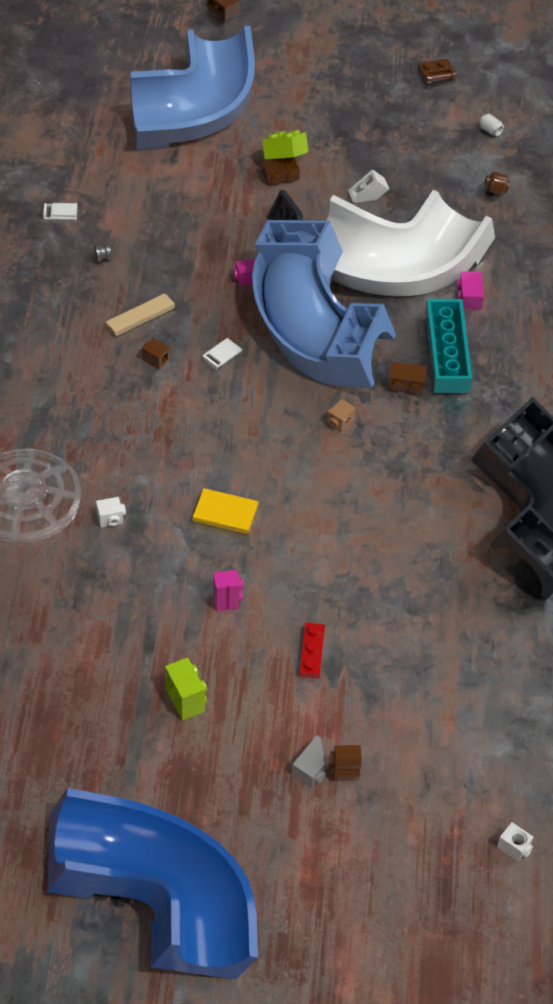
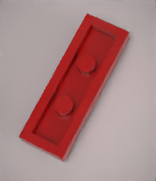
M305 622L299 677L320 679L325 624Z

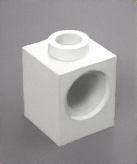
M511 822L500 836L497 848L519 862L523 856L528 857L533 849L531 845L533 836ZM513 842H519L521 845H516Z

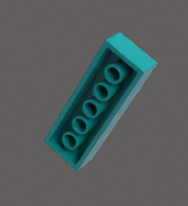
M427 299L425 319L433 392L470 393L472 372L462 299Z

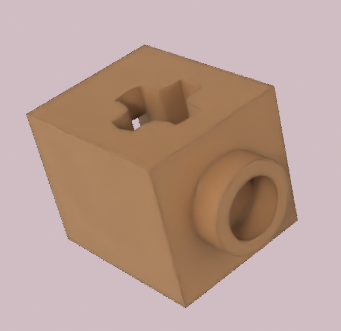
M341 399L328 411L327 424L339 432L344 431L355 420L356 408Z

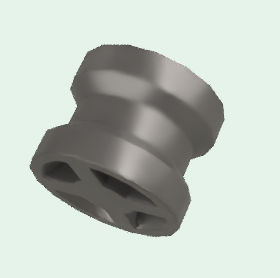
M104 243L102 246L94 245L97 262H101L103 259L111 260L109 243Z

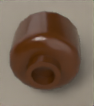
M492 172L490 176H486L484 185H486L487 192L501 196L508 191L510 181L506 175Z

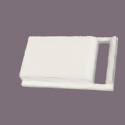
M44 203L43 219L77 220L78 205L77 203ZM47 207H51L50 217H46Z
M226 338L202 355L205 362L214 369H217L238 355L242 349ZM209 354V356L216 360L219 363V365L212 361L209 357H207V355Z

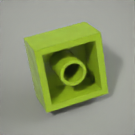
M293 130L288 133L279 131L275 132V134H269L268 138L262 139L265 159L290 158L308 152L306 132L300 133V130Z
M189 658L165 666V689L182 721L205 712V703H207L205 695L207 686L204 680L199 679L198 669L195 664H191Z

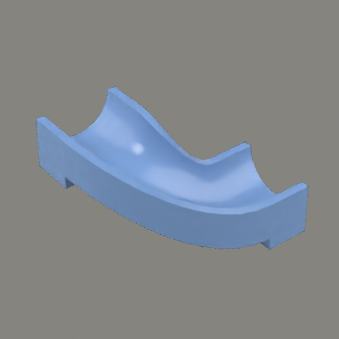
M244 26L238 35L221 41L203 40L194 34L193 29L187 30L185 52L188 69L130 73V98L136 150L169 148V143L202 138L226 128L241 115L250 99L255 70L250 26Z
M267 220L255 243L258 255L254 262L252 277L256 303L275 344L295 368L316 381L335 386L372 388L375 382L372 375L371 359L376 339L394 340L396 336L384 304L351 303L347 309L331 293L330 278L343 250L330 221Z

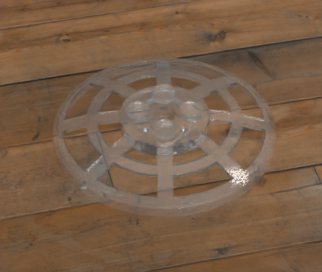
M18 449L1 453L0 460L16 455L27 456L26 458L13 459L4 463L0 461V471L6 475L0 482V507L6 504L15 509L14 515L0 510V518L13 521L12 532L0 529V539L10 542L38 541L48 538L65 528L74 519L81 504V484L74 469L62 458L42 450ZM35 455L43 456L61 465L52 467L44 461L34 459ZM17 463H24L23 469L12 471L7 467ZM32 463L48 470L39 474L31 470ZM68 470L71 473L75 483V493L64 490L60 472ZM54 475L58 488L46 486L45 479ZM23 487L28 488V489H27L26 491H24V492L19 491L20 488H23ZM46 494L56 495L54 501L48 507L43 504ZM62 497L74 500L69 511L63 518L57 521L51 512L60 504ZM36 507L40 511L32 515L22 516L23 510ZM45 517L51 525L38 531L20 533L21 522L35 521Z

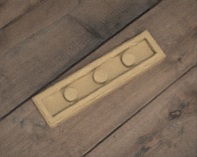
M162 294L106 321V327L116 337L174 309L175 303L166 294Z

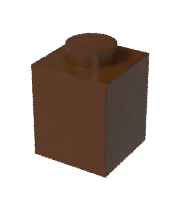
M152 338L142 347V360L160 370L170 361V347Z

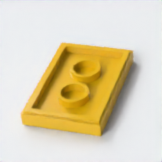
M204 488L194 512L193 521L249 534L259 501Z

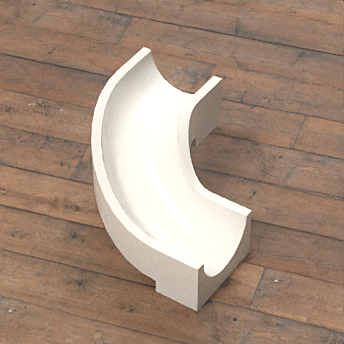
M435 190L431 192L413 220L407 223H394L384 220L333 195L330 199V210L326 221L331 222L343 253L330 278V284L334 281L355 290L385 296H414L437 291L460 278L461 271L467 272L473 264L477 265L495 239L492 218L486 216L481 222L465 218L451 209L443 201L439 192Z

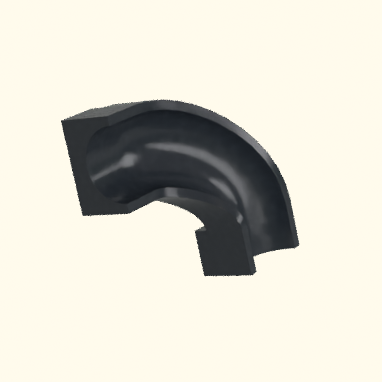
M532 397L482 444L471 460L504 493L516 502L520 510L519 515L491 542L490 546L494 550L498 548L509 549L527 561L541 581L542 592L540 595L547 600L553 594V416Z

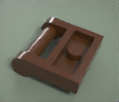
M448 59L418 63V70L426 84L444 79H457L456 70L452 68Z

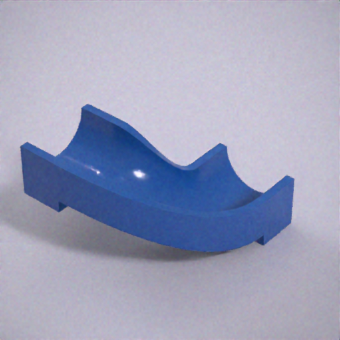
M70 788L66 789L50 812L48 893L90 899L96 893L133 898L150 905L156 917L151 923V967L236 980L258 958L257 914L250 883L234 857L219 842L193 824L160 809L119 797Z

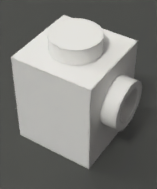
M119 497L96 501V512L101 528L123 524V515H126L125 505L120 503Z

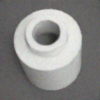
M491 114L484 115L480 119V127L493 136H499L504 130L502 122Z

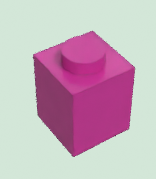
M256 258L235 261L233 276L234 279L238 280L240 286L253 283L252 274Z

